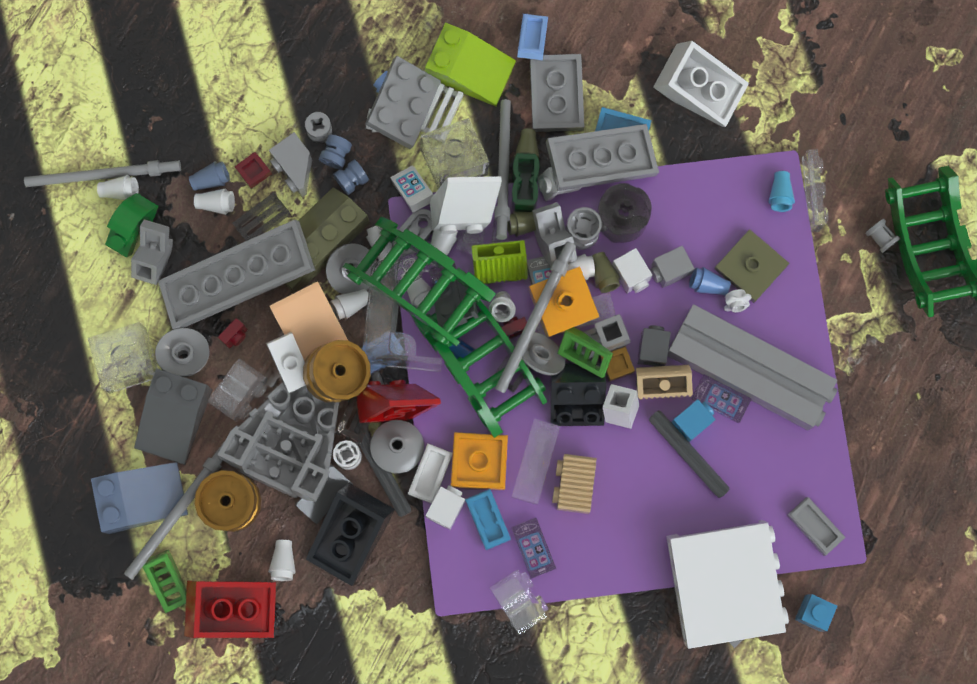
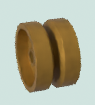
M335 340L315 348L307 356L303 366V379L307 389L315 398L324 402H341L358 396L366 388L370 379V362L366 353L358 345L348 340Z
M221 470L210 474L201 481L195 494L194 504L197 515L205 525L215 530L236 532L247 528L255 521L261 509L262 499L259 488L252 479L234 471ZM230 497L231 503L228 506H225L226 504H228V502L225 501L226 498Z

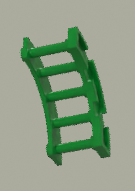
M949 165L938 168L939 178H936V181L901 188L892 177L888 178V189H885V198L887 203L890 204L895 235L900 238L897 242L906 274L915 293L916 304L919 309L923 308L928 317H934L933 303L964 296L974 297L977 301V259H971L968 249L972 245L966 225L960 226L957 210L962 209L959 176ZM936 191L940 193L942 207L939 210L905 217L903 198ZM939 220L946 223L947 238L911 246L907 227ZM944 249L953 250L957 261L956 265L924 272L920 271L915 258L916 255ZM958 275L964 278L967 285L932 292L926 282Z
M380 217L375 225L381 230L379 233L381 236L356 268L348 263L343 265V268L349 272L347 277L357 285L364 283L402 307L433 330L434 334L432 336L443 345L449 342L457 346L460 341L451 335L452 331L475 301L478 302L482 299L490 302L496 293L469 271L465 273L459 267L455 269L452 266L455 263L454 260L408 229L402 232L397 229V223ZM394 241L396 244L371 277L367 275L366 272L387 244ZM410 248L417 253V259L394 290L391 291L380 282L403 251H408ZM432 262L442 269L440 272L442 276L420 305L415 308L401 297L426 264L430 265ZM457 280L467 288L465 291L466 296L441 327L427 317L426 314L449 283H454Z
M481 300L475 301L479 318L471 317L467 319V323L455 327L451 335L458 339L486 321L496 336L463 358L460 356L456 359L449 349L452 346L451 343L447 342L446 345L440 343L432 336L434 334L433 330L411 315L421 334L434 351L441 355L445 361V366L457 384L462 386L468 395L467 399L481 422L494 438L503 432L498 424L501 421L500 417L533 395L543 405L548 402L543 394L546 390L545 386L538 377H533L521 359L515 373L520 371L528 386L496 408H488L483 398L487 396L486 392L497 385L505 367L480 384L478 382L473 384L466 373L469 370L468 367L501 345L504 346L510 356L515 347ZM436 312L432 315H426L438 324Z

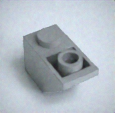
M293 132L269 150L272 159L269 161L277 173L282 171L287 179L284 181L293 193L298 191L304 197L307 195L312 158L308 149Z

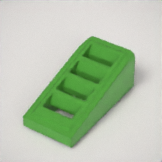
M575 327L565 330L557 353L601 378L605 377L613 355L607 348ZM576 342L579 343L577 350L574 349ZM583 347H586L585 354H581ZM591 351H594L595 353L591 361L589 360ZM601 355L604 358L602 360L601 366L599 367L596 364L599 356Z
M169 549L150 557L143 565V569L165 613L185 605L186 587ZM165 562L166 566L154 570L153 566ZM170 572L171 576L159 581L158 576ZM175 582L176 586L163 591L162 587ZM176 592L180 593L181 596L169 602L167 601L166 597Z

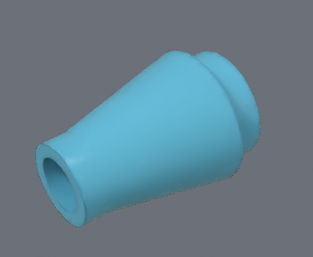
M778 171L774 174V181L768 201L771 209L774 211H789L795 203L790 173L787 171Z

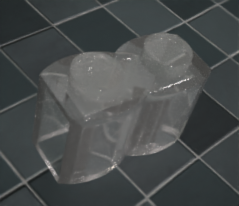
M238 359L224 380L215 389L208 403L235 422L239 419L244 420L252 409L250 404L255 397L260 398L266 391L268 385L265 383L268 379L247 363Z
M516 570L489 588L516 632L520 635L547 618L545 611L548 610V607L540 595L536 598L530 588L534 585L527 573L523 572L520 574Z

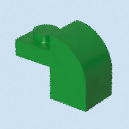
M138 193L125 199L109 220L107 227L110 229L105 245L126 258L131 256L140 235V225L144 219L153 222L158 205Z

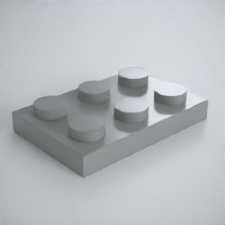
M581 54L543 55V60L530 59L532 129L536 132L584 131Z
M396 56L393 58L365 125L411 149L416 142L441 80Z

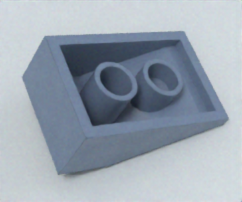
M177 462L91 478L101 532L107 534L164 521L184 495ZM187 509L184 511L181 517L188 515Z

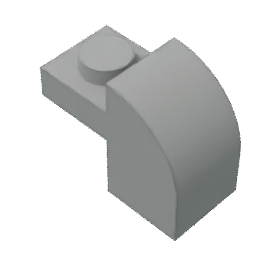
M557 202L532 210L536 226L534 231L542 255L550 266H552L554 260H558L567 241L574 244L573 236L565 230L561 207ZM574 250L568 263L578 260L576 250Z
M143 220L140 225V246L131 258V278L157 285L158 280H160L166 269L173 245V239H169L168 226Z
M620 314L595 323V328L584 331L585 334L611 352L623 348L631 342ZM583 347L581 354H585L586 347ZM591 351L589 360L593 358L594 351Z

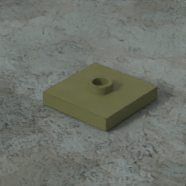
M749 229L714 269L737 289L745 290L746 294H750L752 297L750 300L755 303L790 263Z

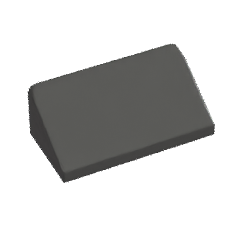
M333 465L329 468L328 480L317 501L313 502L301 498L295 504L297 508L316 524L328 513L337 492L348 483L353 485Z

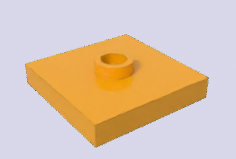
M454 432L451 486L455 488L505 490L508 435H498L494 438L491 434Z

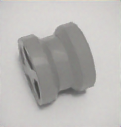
M314 112L306 118L305 129L308 137L316 143L326 142L328 135H332V126L328 116L321 112Z

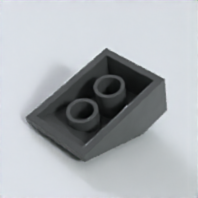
M156 368L146 395L134 448L186 465L212 389L207 384Z

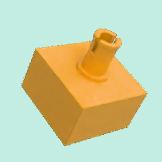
M580 266L567 271L565 277H561L540 320L546 337L599 317ZM548 279L527 287L534 306Z

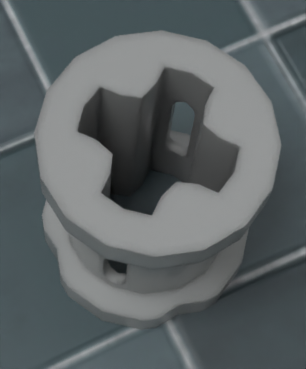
M885 219L879 221L865 233L867 237L871 236L879 245L882 253L900 240L885 225Z

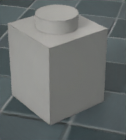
M680 246L655 258L651 264L652 268L650 271L655 282H660L664 288L690 276L695 268L684 247Z

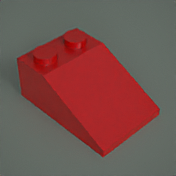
M405 380L389 382L390 385H381L380 381H370L366 388L356 396L359 423L388 422L392 420L409 421L441 404L439 397L417 384H406Z
M187 580L184 636L191 638H274L276 582Z

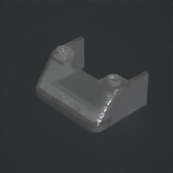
M416 255L400 256L380 283L393 291L416 261ZM383 260L377 261L372 266L371 275ZM432 262L430 265L426 264L414 281L420 279L424 272L440 273L442 269ZM369 286L362 350L366 353L370 364L441 372L442 358L415 356L416 342L413 337L406 333L396 332L399 305Z

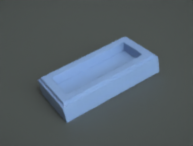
M523 14L517 57L543 60L548 17Z

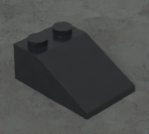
M348 483L337 492L306 560L353 586L383 535L395 509Z

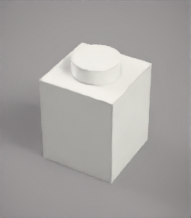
M637 248L613 261L612 265L620 276L619 281L626 293L633 290L635 293H638L649 286L648 282L652 277V273Z
M611 384L603 404L605 422L631 429L639 408L637 390Z
M449 485L447 489L440 487L426 514V518L451 530L465 503V499L461 497L463 492Z

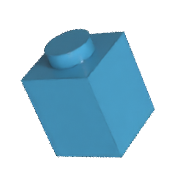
M697 399L671 423L690 442L716 419L712 416L714 415L712 408L706 402L701 403Z
M813 594L805 595L795 620L820 632L828 631L837 605Z

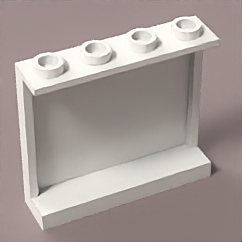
M759 520V523L683 536L677 534L666 536L683 641L688 649L786 632L785 624L789 623L788 613L781 603V597L784 596L782 581L777 579L776 570L780 569L778 555L773 553L772 542H775L774 529L772 526H769L768 522Z

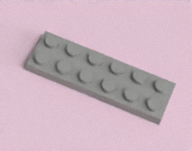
M294 219L158 280L172 329L187 327L313 272L315 268L300 222Z

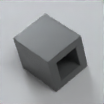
M656 325L644 328L641 333L637 364L654 367L665 366L671 332L664 331V327Z

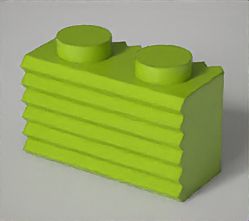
M524 240L471 246L474 276L484 284H491L496 281L505 282L506 280H526L528 278Z

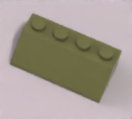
M334 187L298 220L315 271L284 284L293 294L303 289L326 267L328 258L337 248L349 244L370 224L368 215L348 196Z

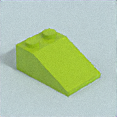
M445 23L426 64L425 72L441 80L440 83L448 88L451 87L456 91L463 92V94L497 107L516 60L472 33Z

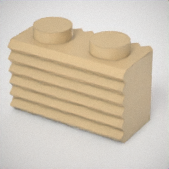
M673 365L636 368L638 398L640 400L643 397L646 400L648 397L651 399L656 397L658 399L659 397L664 398L666 396L669 398L672 396L674 398L676 395L678 397L681 395L691 397L693 389L690 366Z
M564 454L563 460H557L556 476H560L559 487H554L552 503H557V510L584 514L590 513L597 458Z

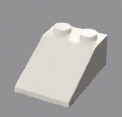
M688 41L676 44L654 88L673 102L722 127H726L749 83L695 42Z
M501 176L447 178L430 199L432 231H441V234H454L457 230H467V233L470 234L482 232L491 222L502 182Z

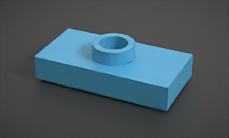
M491 489L465 499L486 550L511 540Z

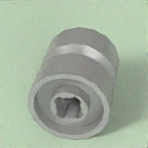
M581 207L570 214L566 231L573 236L576 249L586 250L596 244L601 231L602 221L599 214L591 208Z

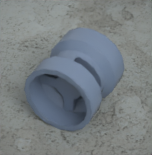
M330 134L325 142L327 145L326 149L321 151L319 160L329 167L343 169L345 164L344 157L350 152L352 144L342 137Z
M355 159L348 163L345 170L339 169L333 174L347 195L354 192L355 186L364 185L369 181L365 171Z

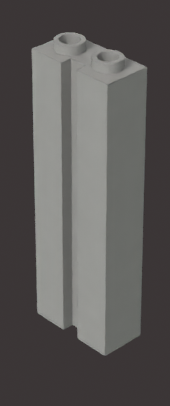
M694 304L668 350V357L683 365H689L694 371L806 430H810L814 426L818 427L826 414L822 411L825 402L831 403L837 393V389L834 388L837 379Z

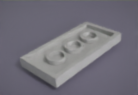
M647 124L548 138L546 141L557 191L654 177L659 173Z

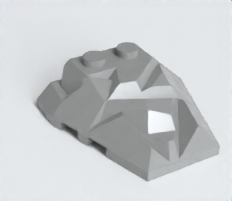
M282 382L267 396L268 399L258 409L254 408L249 413V417L239 427L236 425L230 431L218 453V457L229 465L238 468L245 476L286 495L316 502L329 477L340 402H324L317 399L310 393L306 385L288 393Z

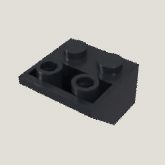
M565 364L559 374L550 375L551 426H604L603 404L606 398V377L601 378L577 364Z

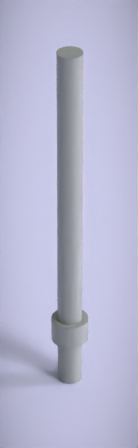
M507 99L502 100L500 104L498 176H501L502 182L498 193L497 207L494 209V219L497 221L496 238L499 240L507 238V222L510 220L508 182L511 101Z
M154 160L142 165L24 177L25 187L118 178L125 175L149 174L150 177L161 176V173L181 171L180 160L170 162Z
M567 241L558 260H554L550 268L552 272L495 387L496 390L504 394L561 277H565L569 269L567 264L576 248V245Z
M224 442L213 457H208L202 465L203 470L124 572L125 576L131 580L134 579L194 500L201 481L210 474L220 470L222 467L220 464L223 460L218 457V453Z

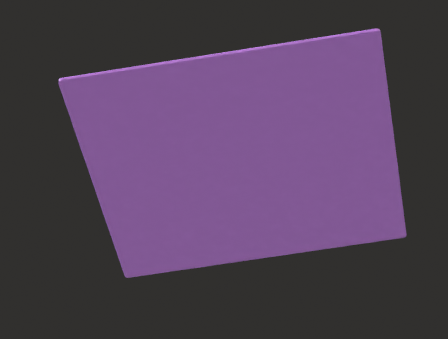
M796 151L658 166L659 173L654 177L582 187L579 191L556 195L549 201H545L538 185L536 209L557 202L561 207L565 230L570 214L578 208H591L599 214L602 226L596 244L586 250L575 248L577 256L583 254L592 256L599 252H605L612 264L615 259L637 248L650 270L655 258L683 246L694 268L701 269L704 267L725 279L714 268L750 229L790 263L755 303L749 300L750 306L744 311L736 313L724 310V306L727 305L725 296L694 292V289L689 288L691 275L664 288L660 282L656 283L653 277H651L648 282L649 286L638 293H635L634 290L626 293L621 283L616 290L601 293L595 287L594 277H589L585 281L599 317L575 326V328L584 332L595 328V323L620 314L631 340L626 345L635 373L609 382L607 374H605L606 396L611 384L637 390L636 368L654 367L637 364L643 329L648 328L650 325L664 327V331L671 332L670 348L693 304L836 379L799 155ZM778 171L790 173L795 203L792 205V209L786 212L772 210L768 202L774 174ZM514 183L508 184V207L510 208V214L513 212L511 200ZM402 196L392 197L388 201L390 220L398 224L397 229L413 213ZM430 204L426 205L421 209H427L431 211ZM493 211L490 224L482 232L470 234L467 233V230H457L456 238L458 239L447 256L455 261L452 265L455 269L459 267L465 273L469 271L474 275L471 247L473 245L524 240L527 260L543 257L538 246L534 231L518 237L509 235L507 231L506 239H497V221L494 219ZM421 221L418 226L425 228L428 223ZM431 234L430 237L426 240V241H427L428 243H430V244H431L432 234ZM417 253L407 257L400 255L395 262L397 283L402 279V274L409 270L416 261ZM431 262L430 265L426 264L419 273V276L430 287H433L435 281L439 280L442 276L440 273L442 269ZM529 275L526 280H506L505 282L496 281L495 283L485 284L496 294L501 291L507 292L516 308L513 317L517 316L518 319L525 317L528 322L535 307L527 288L531 286ZM732 284L730 285L729 292L738 290ZM406 291L401 298H403L411 304L410 298ZM480 299L489 310V305L493 299L490 302ZM434 305L430 308L427 314L432 315L436 312ZM400 307L409 384H417L441 400L440 405L413 418L414 426L422 435L424 451L428 443L453 453L454 432L490 434L467 399L468 395L462 386L457 384L445 366V361L441 355L434 351L421 334L410 313ZM484 321L459 338L477 349L496 335L487 322ZM498 322L500 327L504 326L503 322ZM539 322L535 332L546 336L542 324ZM565 331L548 338L560 347ZM521 335L510 339L514 347ZM501 345L469 366V370L466 373L473 384L477 382L480 384L506 367L510 355L504 346ZM600 356L598 358L597 363H602ZM667 356L665 366L683 365ZM565 358V364H575ZM526 364L533 377H538L545 386L546 390L543 394L548 402L543 405L533 395L500 417L501 421L498 422L503 431L499 435H508L505 490H491L511 540L486 550L466 501L451 530L426 518L431 503L423 501L435 613L438 616L672 588L675 586L666 536L675 534L683 536L759 523V520L768 522L769 526H772L774 529L775 542H772L773 553H777L780 569L776 570L777 574L863 564L866 562V552L837 382L834 386L837 389L834 399L831 403L825 402L822 411L826 413L823 421L818 427L814 426L810 430L796 425L691 369L693 389L691 397L688 395L686 397L682 395L678 397L676 395L674 398L672 396L669 398L666 396L664 398L659 397L658 399L656 397L653 399L648 397L647 400L644 397L641 400L638 398L639 408L631 429L607 423L605 419L604 426H551L550 375L539 373ZM520 371L513 375L505 394L494 387L486 392L487 396L483 399L488 408H496L526 388L528 384ZM712 385H716L742 399L734 417L711 407L714 411L712 416L716 420L689 442L729 486L730 490L721 498H718L649 421V418L656 411L660 410L672 422L693 404L697 398L703 403ZM564 454L597 458L591 511L589 514L557 510V503H552L554 487H559L560 476H556L557 460H563ZM452 458L440 486L447 489L448 485L451 486ZM456 488L463 492L461 497L464 499L489 490ZM806 497H809L846 537L826 556L822 555L787 516ZM538 532L549 557L550 564L531 571L519 539Z

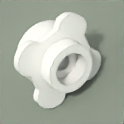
M742 289L727 293L725 296L727 305L724 306V310L735 313L744 311L750 306L749 300L752 298L751 295L746 294L745 290Z

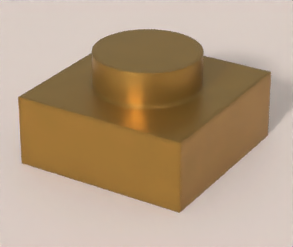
M626 346L612 351L613 355L606 371L609 382L635 373Z

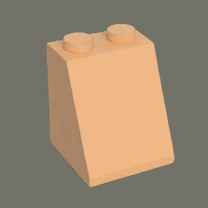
M318 281L270 305L284 335L289 332L293 334L304 361H306L307 356L315 348L335 340H348Z

